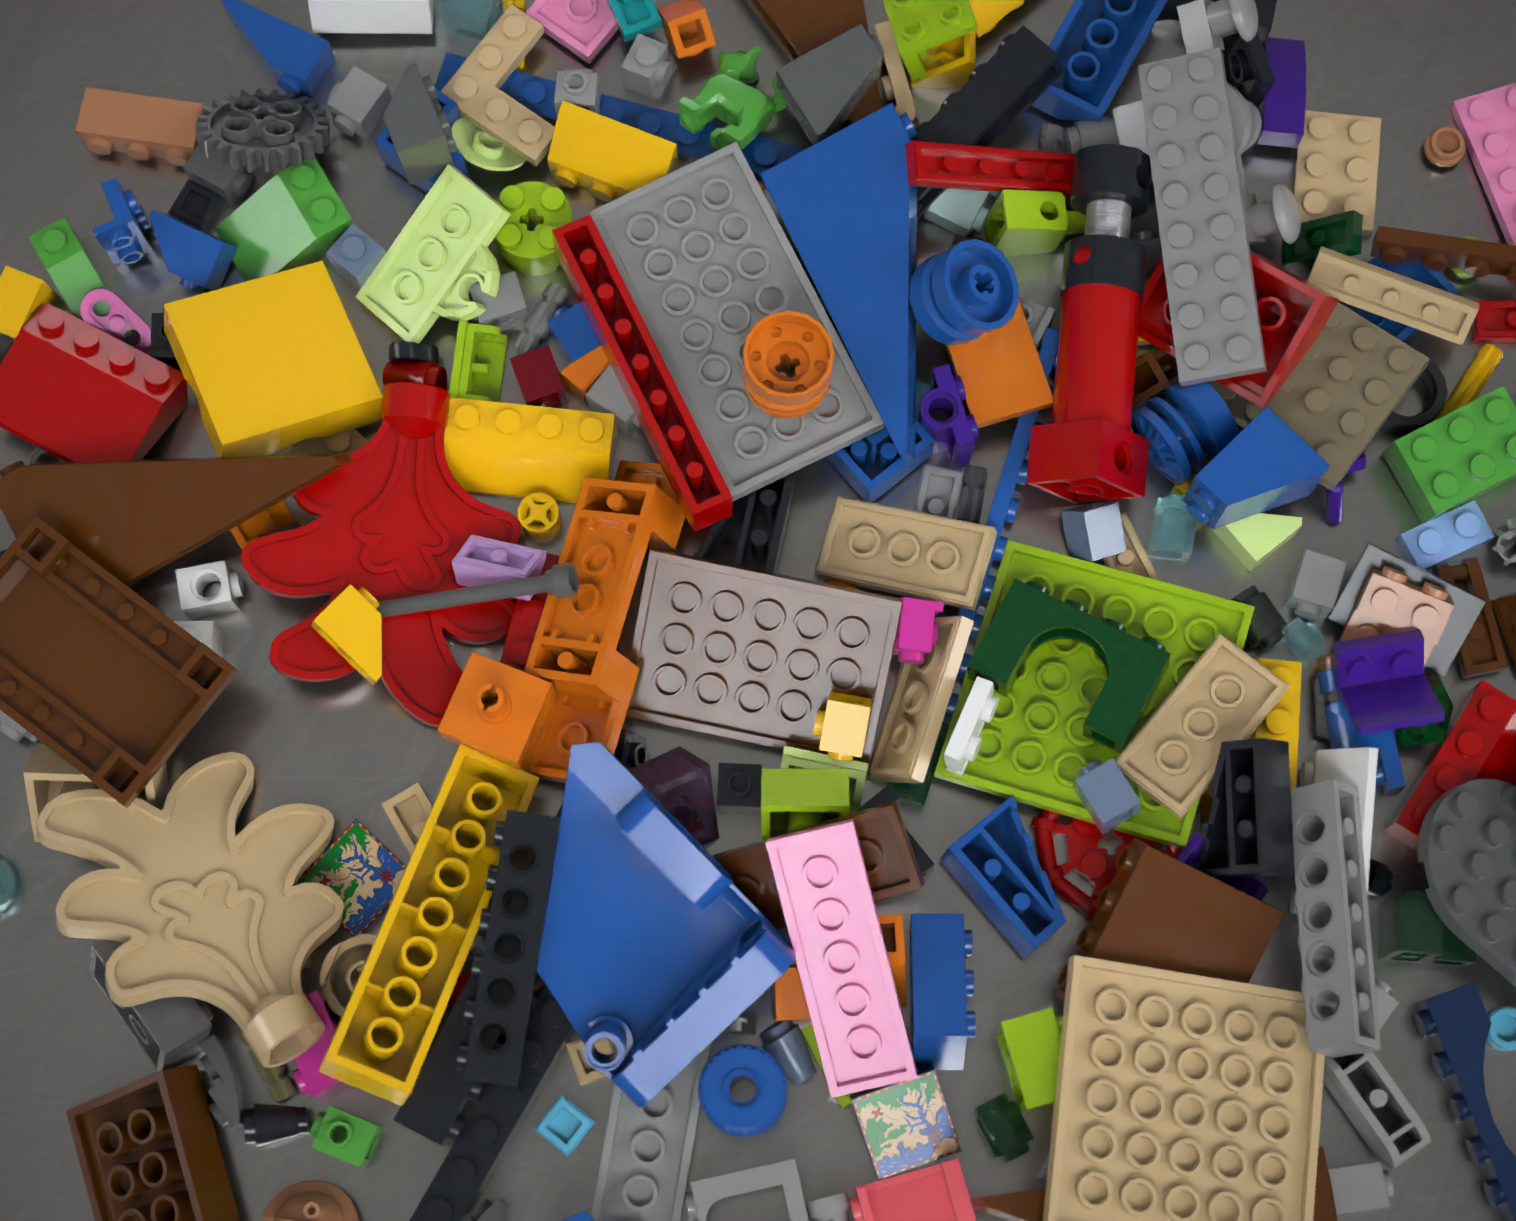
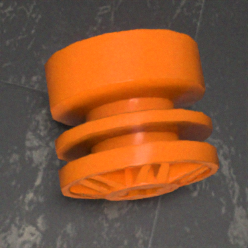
M794 311L772 313L755 324L746 337L742 367L745 392L755 407L769 416L782 419L803 417L819 407L828 394L834 362L832 340L823 325L807 314ZM787 367L789 372L794 371V376L788 378L785 372L780 373V368Z

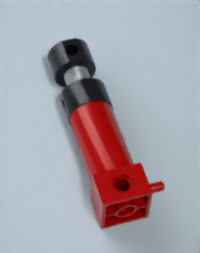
M1091 145L1080 149L1074 154L1070 202L1071 208L1086 216L1084 236L1070 239L1064 246L1061 281L1062 305L1051 424L1031 427L1027 484L1073 504L1145 497L1149 442L1148 439L1131 432L1140 306L1143 302L1147 248L1141 243L1130 239L1129 236L1131 218L1142 216L1148 211L1151 164L1148 154L1138 148L1125 145Z

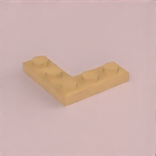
M511 4L441 92L458 104L462 117L534 166H537L550 150L555 127L501 91L500 88L545 32L542 24Z

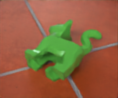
M757 45L748 53L741 50L720 52L717 59L719 71L705 80L700 92L694 99L683 97L678 102L677 112L680 114V125L692 134H696L716 117L727 123L728 125L724 128H716L710 134L711 146L717 150L737 142L742 151L756 138L758 133L765 131L773 117L787 107V103L776 87V74L772 82L776 96L770 97L749 85L759 79V74L756 72V61L761 52V47Z

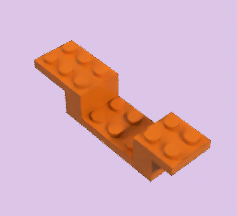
M620 460L614 480L584 478L558 564L568 562L574 564L579 582L578 595L558 599L556 595L549 596L548 594L524 670L525 673L551 682L557 693L524 769L525 772L540 779L566 783L572 744L601 742L613 755L615 753L640 670L639 667L616 651L647 547L676 550L685 520V514L660 464Z

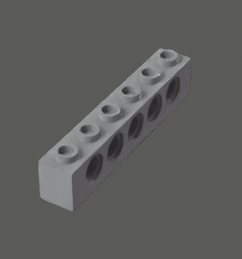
M1329 779L1291 789L1296 883L1294 902L1298 910L1300 933L1298 936V948L1301 953L1303 971L1301 990L1305 998V1036L1308 1041L1309 1051L1331 1057H1340L1381 1050L1358 788L1335 779Z

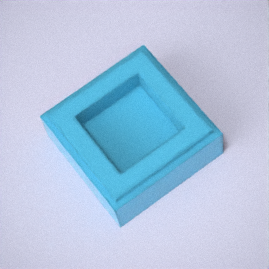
M561 1094L534 1130L563 1154L570 1157L595 1125L596 1121Z

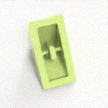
M1259 513L1212 530L1245 568L1251 572L1295 536L1302 526V517Z

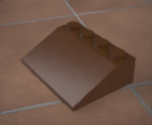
M197 1065L160 1070L66 1111L95 1221H240Z

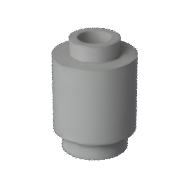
M1113 114L1103 116L1101 121H1076L1073 123V126L1064 128V141L1068 154H1075L1080 149L1091 145H1120Z

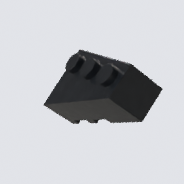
M798 470L733 501L732 516L712 524L707 537L693 556L776 573Z
M1265 738L1222 742L1209 795L1214 797L1208 823L1202 824L1200 837H1203L1204 841L1198 864H1193V868L1216 879L1295 874L1288 742Z

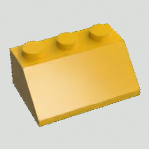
M562 102L547 158L550 174L559 184L569 188H575L577 185L590 190L594 197L605 202H611L679 169L676 143L569 102Z

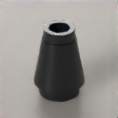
M254 1103V1108L243 1109L245 1144L257 1143L258 1148L298 1136L299 1134L308 1133L306 1107L297 1108V1106Z

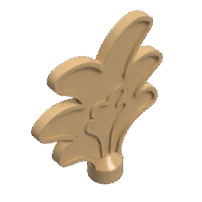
M236 752L211 756L186 770L173 784L162 810L137 797L126 808L102 789H82L60 794L47 803L37 818L36 828L39 842L47 848L88 859L107 868L84 874L65 889L56 906V923L58 930L69 938L104 939L124 943L113 951L106 964L105 985L110 999L116 1005L132 1007L161 998L177 996L197 998L209 1002L233 1018L243 1031L244 1038L265 1068L277 1067L297 1058L319 1040L324 1033L325 1025L307 997L303 995L300 976L303 966L311 953L338 930L342 922L343 901L332 888L323 884L311 882L296 884L307 868L323 853L333 836L334 817L328 809L305 803L282 805L258 816L235 836L238 816L253 790L255 771L252 761L245 754Z

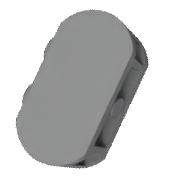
M1373 1051L1340 1057L1325 1055L1324 1084L1368 1147L1384 1165L1390 1169H1395L1431 1143L1426 1126Z

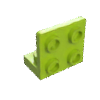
M883 0L900 56L912 82L927 76L922 61L929 58L927 49L978 29L969 0Z

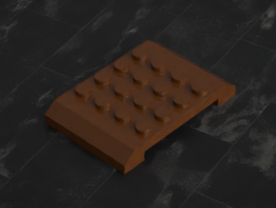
M35 515L0 557V710L88 777L116 801L128 808L238 673V670Z

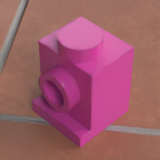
M909 597L899 598L902 606L892 654L899 655L898 661L902 663L923 664L924 655L931 653V648H934L936 645L938 625L934 623V616L943 612L944 603Z

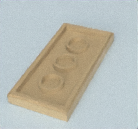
M837 496L814 574L818 578L921 600L940 602L945 605L975 611L998 532L995 527Z
M964 616L934 618V623L938 625V638L934 648H931V653L924 655V663H901L870 759L867 778L876 782H924L974 624L973 620Z
M1219 634L1116 758L1115 762L1125 778L1182 821L1212 784L1222 742L1249 739L1289 690L1290 685Z

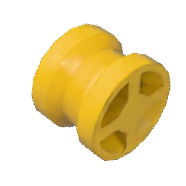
M542 492L532 493L520 502L517 510L518 519L524 533L528 537L537 541H545L551 539L560 531L562 524L561 513L555 499L550 495Z

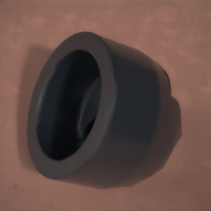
M1370 859L1368 895L1383 896L1392 890L1393 884L1390 882L1394 876L1388 866L1374 859Z

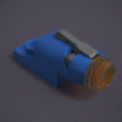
M1334 653L1316 658L1318 667L1314 669L1316 677L1314 682L1317 735L1330 740L1333 749L1378 748L1376 785H1381L1383 796L1400 793L1406 787L1393 729L1376 734H1358L1334 685Z

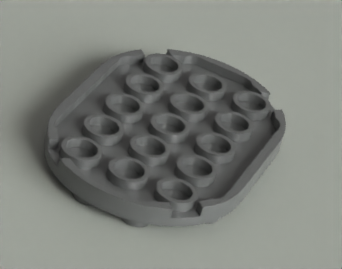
M1477 779L1449 789L1431 805L1422 822L1419 833L1418 863H1424L1430 888L1425 889V892L1439 918L1460 940L1516 987V786L1496 779Z

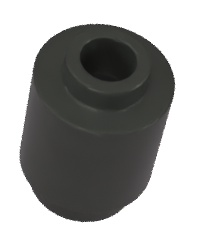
M1253 585L1231 599L1255 606L1246 637L1252 649L1260 645L1265 651L1285 637L1282 630L1287 626V623L1265 592L1260 593L1256 586Z

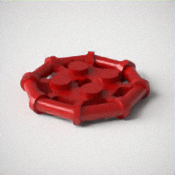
M1043 809L1038 817L1032 818L1030 825L1035 831L1041 869L1046 872L1053 891L1087 916V920L1092 921L1098 910L1096 909L1097 898L1101 890L1106 885L1111 884L1117 872L1116 861L1122 849L1127 845L1130 846L1133 838L1155 848L1154 841L1111 829L1107 832H1112L1114 838H1120L1121 845L1116 847V854L1108 855L1106 848H1099L1098 841L1104 839L1105 833L1101 834L1096 824L1074 818L1069 826H1066L1056 821L1061 814ZM1053 836L1064 837L1068 862L1058 866ZM1168 845V851L1159 850L1175 859H1178L1181 851L1179 848ZM1071 871L1076 872L1078 875L1081 874L1094 886L1091 895L1088 896L1068 881L1065 876Z

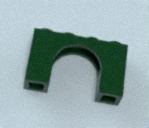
M1015 579L967 665L968 678L975 681L977 676L992 681L994 683V691L1007 697L1026 660L1039 646L1058 639H1071L1084 643L1092 648L1102 659L1106 668L1107 679L1083 724V736L1121 754L1131 739L1169 667L1170 653L1165 651L1164 645L1152 638L1142 637V639H1139L1127 633V629L1113 619L1104 618L1102 621L1087 614V608L1074 600L1066 599L1063 602L1050 596L1049 590L1037 582L1027 581V583Z

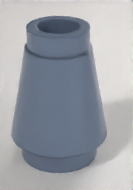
M791 1020L778 1021L759 1034L764 1042L761 1047L779 1062L784 1073L792 1080L794 1085L804 1082L817 1072L813 1066V1061L798 1023L793 1024Z

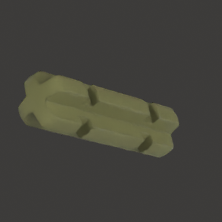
M240 1028L238 1034L244 1046L250 1047ZM250 1047L248 1053L263 1081L269 1083L270 1086L267 1089L273 1100L280 1103L291 1098L296 1093V1087L291 1078L285 1076L284 1073L287 1070L284 1065L273 1068L263 1067Z

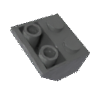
M416 62L407 66L383 118L409 185L441 174L448 164L455 167L451 153L457 152L458 149L444 110L442 111L430 75L421 77Z

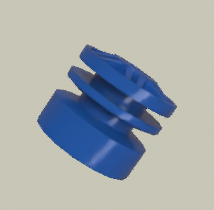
M1178 379L1164 391L1165 401L1159 397H1152L1146 403V407L1139 406L1132 411L1131 428L1133 433L1148 439L1149 460L1164 477L1175 484L1181 485L1191 477L1192 472L1198 473L1205 467L1204 456L1212 460L1240 433L1235 418L1227 404L1208 382L1182 387Z

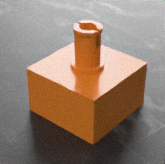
M472 652L437 731L444 741L460 746V744L524 771L557 693L551 682Z

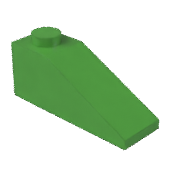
M63 217L28 237L74 317L84 321L80 313V305L85 294L95 288L107 287L77 233L66 218ZM98 301L94 304L93 310L97 315L104 316L110 311V306L105 301ZM128 330L124 334V338L133 334L132 331Z

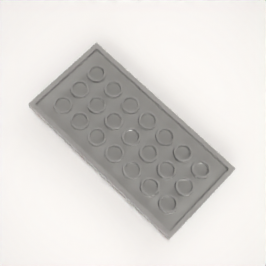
M737 142L588 212L725 481L733 501L884 428V422ZM783 311L804 313L821 323L831 337L834 350V362L828 394L818 408L803 417L791 419L769 416L755 407L745 392L742 377L743 351L747 335L757 322L772 313ZM787 367L780 368V373L785 372L788 378L794 376V371L789 372Z

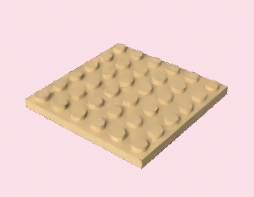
M1077 955L1069 957L1043 1221H1313L1325 1055L1309 1051L1308 1041L1305 1036L1306 1009L1303 993Z

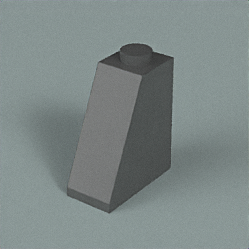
M862 24L776 69V87L812 145L826 139L839 130L881 74V63L884 56L883 48L874 34L870 36L867 34Z

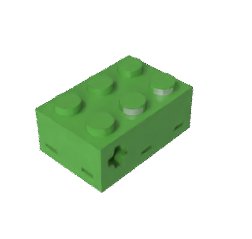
M1504 385L1395 440L1382 452L1422 524L1516 477V406Z

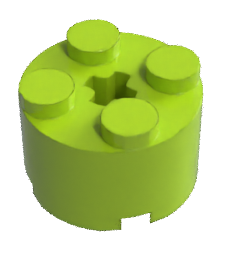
M529 181L505 187L500 192L497 202L509 211L511 215L495 236V242L500 255L519 273L530 276L550 274L557 270V266L560 265L555 254L552 230L574 221L568 200L558 187L542 182Z

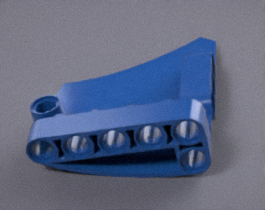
M601 742L572 744L537 972L584 1043V1055L588 1064L595 1070L604 1072L638 1108H641L763 994L792 965L796 958V953L793 950L792 943L734 886V881L726 869ZM599 1038H609L615 1042L618 1049L612 1054H602L597 1051L594 1042Z

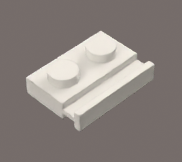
M977 676L944 752L945 766H947L946 771L962 777L968 761H974L982 742V738L979 737L985 722L990 723L999 701L998 698L993 697L994 683L992 681Z

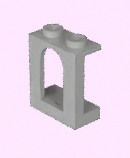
M795 1158L691 1182L692 1192L685 1193L690 1220L698 1218L699 1221H707L706 1216L709 1208L720 1199L783 1185L790 1221H809Z

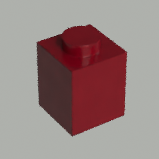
M549 345L510 358L526 405L561 408V404L568 402L565 387Z

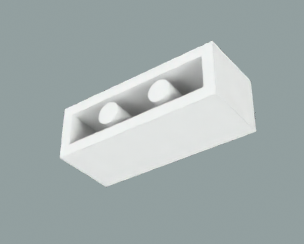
M308 0L313 33L432 34L434 0Z

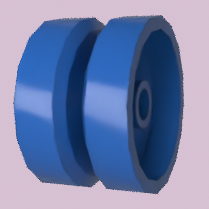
M977 239L961 241L948 248L945 252L926 259L915 269L909 286V301L912 311L924 332L937 342L951 346L968 343L979 338L982 334L992 332L1005 325L1013 317L1019 299V285L1015 272L1005 255L992 244Z

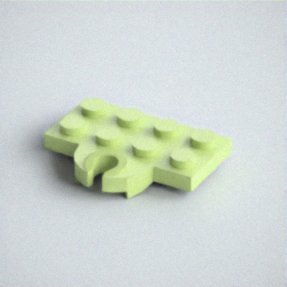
M448 164L355 297L402 339L419 344L439 315L453 321H468L480 316L486 309L482 304L470 301L469 290L474 283L479 282L482 292L496 297L499 290L500 271L497 259L488 249V246L511 213L457 168Z

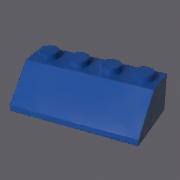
M1075 0L1049 45L1059 55L1064 72L1031 106L1059 120L1101 121L1168 0Z

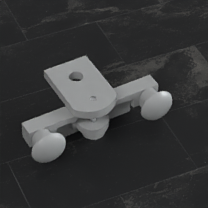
M1196 0L1177 6L1186 54L1218 47L1221 50H1225L1222 37L1239 33L1243 40L1249 42L1255 37L1258 29V12L1254 0H1220L1216 2ZM1227 82L1249 246L1265 242V237L1281 234L1288 244H1292L1300 234L1301 215L1296 198L1290 189L1281 183H1276L1272 188V200L1258 204L1256 195L1248 193L1241 154L1250 148L1259 137L1262 120L1257 107L1251 101L1245 99L1234 86ZM1142 100L1113 108L1119 144L1138 148L1149 155ZM1152 171L1150 185L1153 184Z

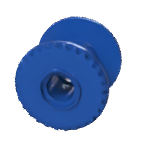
M750 1044L731 1045L716 1052L705 1064L698 1083L699 1101L706 1116L721 1131L737 1137L755 1136L770 1129L781 1117L787 1101L786 1077L779 1062L766 1050ZM740 1080H748L756 1087L753 1098L747 1102H738L731 1096L733 1085Z

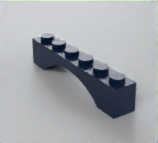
M1475 982L1415 1003L1418 1012H1415L1414 1016L1420 1033L1425 1038L1429 1037L1435 1054L1431 1055L1434 1069L1440 1079H1446L1452 1096L1448 1098L1452 1113L1458 1122L1463 1121L1469 1138L1466 1139L1469 1155L1476 1165H1481L1487 1181L1483 1182L1486 1197L1492 1207H1498L1503 1221H1516V1157L1505 1144L1493 1121L1485 1092L1483 1067L1485 1045L1491 1021Z

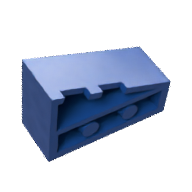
M1012 795L950 845L939 860L1020 956L1025 959L1056 933L1067 921L1047 874L1041 869L1032 848L1034 846L1030 834L1026 833L1016 810L1018 806Z
M911 914L909 931L910 1028H912V1052L916 1068L921 1070L933 1066L935 1070H963L967 1039L975 1038L976 1034L975 1011H967L966 996H974V971L965 970V956H972V930H964V914Z

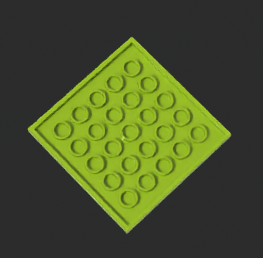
M1008 540L971 658L1015 579L1027 583V581L1037 582L1047 588L1050 592L1049 595L1063 602L1066 599L1074 600L1087 608V614L1102 621L1104 618L1113 619L1121 623L1127 629V633L1139 639L1149 637L1160 642L1166 648L1165 651L1170 653L1169 667L1129 740V744L1219 634L1243 650L1255 606ZM1071 639L1053 640L1034 650L1026 660L1007 697L994 691L993 697L999 699L996 711L990 723L985 722L979 736L982 738L979 751L973 762L968 761L961 777L946 771L947 766H945L944 752L975 682L968 678L967 670L958 696L956 709H954L934 772L935 778L1007 799L1013 795L1017 802L1095 824L1075 792V779L1079 778L1078 772L1091 762L1100 760L1103 764L1112 758L1116 760L1120 755L1083 736V724L1107 679V672L1102 659L1086 644ZM1127 779L1141 801L1140 813L1112 829L1175 848H1185L1200 798L1181 821Z

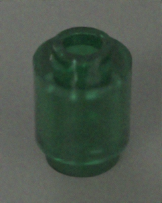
M1006 1092L975 1108L979 1117L976 1122L995 1159L1004 1155L1008 1163L1031 1151L1027 1142L1034 1139V1136L1015 1100L1010 1102Z

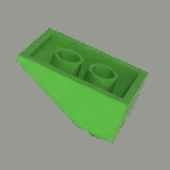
M316 158L314 161L302 159L301 167L291 165L286 168V171L277 173L214 228L220 239L238 247L232 260L245 282L317 262L327 256L326 252L354 224Z

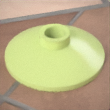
M464 117L455 121L451 128L452 136L458 149L457 152L471 164L493 171H509L519 168L526 162L520 155Z

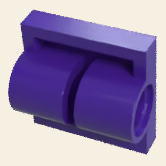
M949 364L932 370L929 392L921 401L918 422L935 440L932 453L947 451L953 470L969 466L972 451L976 450L974 439L979 438V433L973 414L966 415L962 405V400L966 399L963 382L959 375L953 377Z

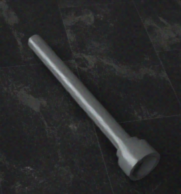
M568 562L553 565L552 570H546L545 575L379 601L380 606L377 608V611L381 614V618L544 592H547L549 596L556 595L558 599L577 596L579 582L574 564Z

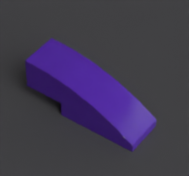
M1268 37L1267 41L1263 42V48L1276 81L1258 108L1262 126L1257 144L1298 148L1304 135L1305 42Z

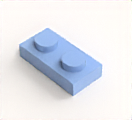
M1474 500L1401 533L1397 539L1409 562L1428 570L1433 565L1446 562L1491 541L1495 536Z

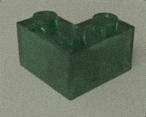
M1404 891L1403 896L1393 897V901L1380 907L1378 960L1461 967L1476 963V952L1448 929L1433 909L1426 892Z

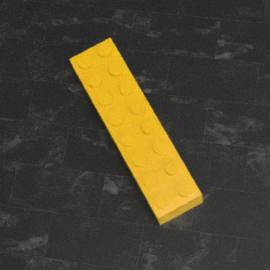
M460 744L318 1072L400 1106L407 1100L479 928L482 908H487L493 891L486 890L489 865H498L501 848L493 847L497 820L505 821L507 810L527 811L539 782V777Z

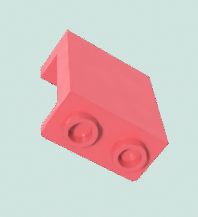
M959 1158L855 1187L857 1196L849 1198L855 1221H976Z

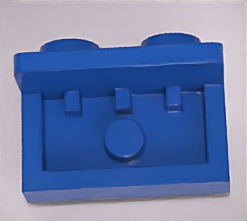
M114 178L102 183L101 186L115 219L93 228V232L115 265L121 263L131 264L142 259L144 254L153 251L145 229L151 227V224L143 206L139 205L133 190L125 191L118 179Z

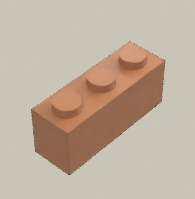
M85 87L75 132L84 146L97 154L108 155L113 151L126 153L129 157L137 160H149L150 157L165 159L174 165L184 166L199 145L196 139L195 124L197 123V115H203L202 108L205 106L203 103Z

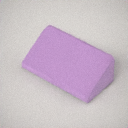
M471 534L451 562L456 582L462 586L472 587L540 576L547 554L544 550ZM534 594L514 598L529 601L532 599Z

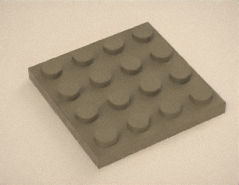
M1338 302L1317 339L1266 407L1275 413L1330 465L1319 484L1333 491L1427 367L1430 358ZM1216 381L1208 382L1227 404L1240 432L1264 410V408L1257 406Z

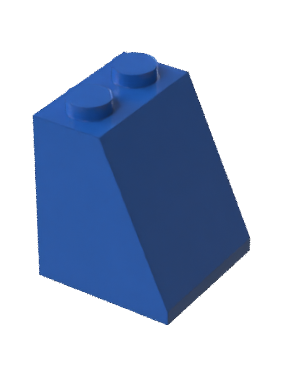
M1266 407L1195 476L1183 501L1187 504L1186 509L1192 518L1200 524L1207 523L1212 529H1216L1307 497L1314 491L1330 465L1275 413Z

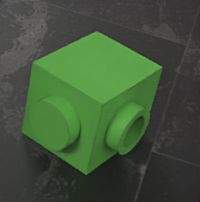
M329 1105L326 1113L320 1111L313 1123L310 1136L315 1139L311 1147L357 1167L367 1168L384 1127Z

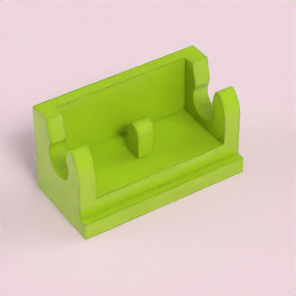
M459 321L449 389L450 397L500 402L508 345V336L500 334V327Z

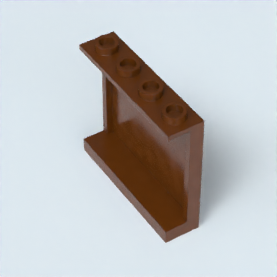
M1133 838L1130 846H1125L1117 858V872L1111 884L1106 885L1097 898L1096 909L1098 910L1091 924L1086 925L1078 936L1076 942L1078 950L1075 955L1249 983L1284 912L1263 900L1250 896ZM1068 964L1061 970L1056 983L1058 990L1055 995L1063 1002L1065 1001Z

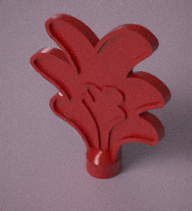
M397 382L384 385L380 414L382 424L374 437L363 447L350 453L353 459L352 462L293 494L297 505L308 515L317 517V519L296 529L271 533L257 538L243 548L241 554L243 570L255 584L265 591L281 597L300 599L331 594L330 598L317 612L302 622L282 631L272 641L269 650V662L278 673L305 682H326L345 677L357 671L311 626L313 620L350 584L357 591L363 587L378 602L465 588L467 586L459 585L456 582L451 561L471 534L518 544L521 534V523L518 518L512 513L487 505L472 497L458 484L448 467L443 445L450 403V393L448 391L419 383ZM506 598L381 618V679L394 700L412 717L426 725L439 728L463 673L455 662L442 631L451 638L467 644L481 645L495 642L508 634L516 604L511 599Z

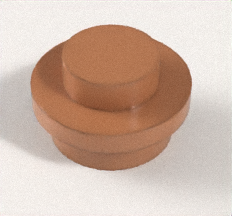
M1442 127L1433 130L1424 143L1426 157L1431 163L1439 167L1456 165L1462 159L1466 150L1462 134L1452 127Z

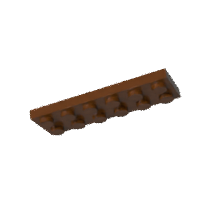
M896 800L778 835L782 836L853 819L874 901L922 888L925 883ZM767 839L712 855L730 874L734 881V886L777 929L787 927L766 846Z

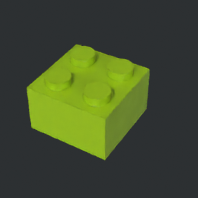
M762 768L761 840L849 814V769Z
M1052 1007L1002 1021L994 1028L1019 1114L1052 1105L1055 1101L1063 1016L1055 1017Z

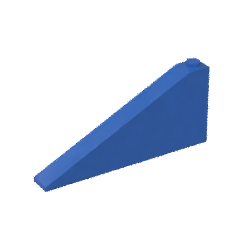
M890 103L760 175L900 456L907 465L915 462L916 319L909 301V286L914 271L917 268V186H909L905 145L912 141V137L918 134L908 114L904 113L899 116L893 104Z

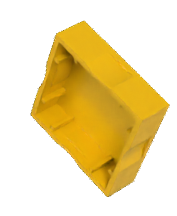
M323 260L164 304V331L183 377L197 397L201 420L217 457L266 456L279 452L283 448L299 441L325 438L380 421L383 396Z

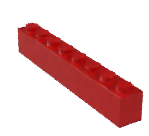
M589 214L552 230L555 254L693 532L732 516L733 497L591 215Z

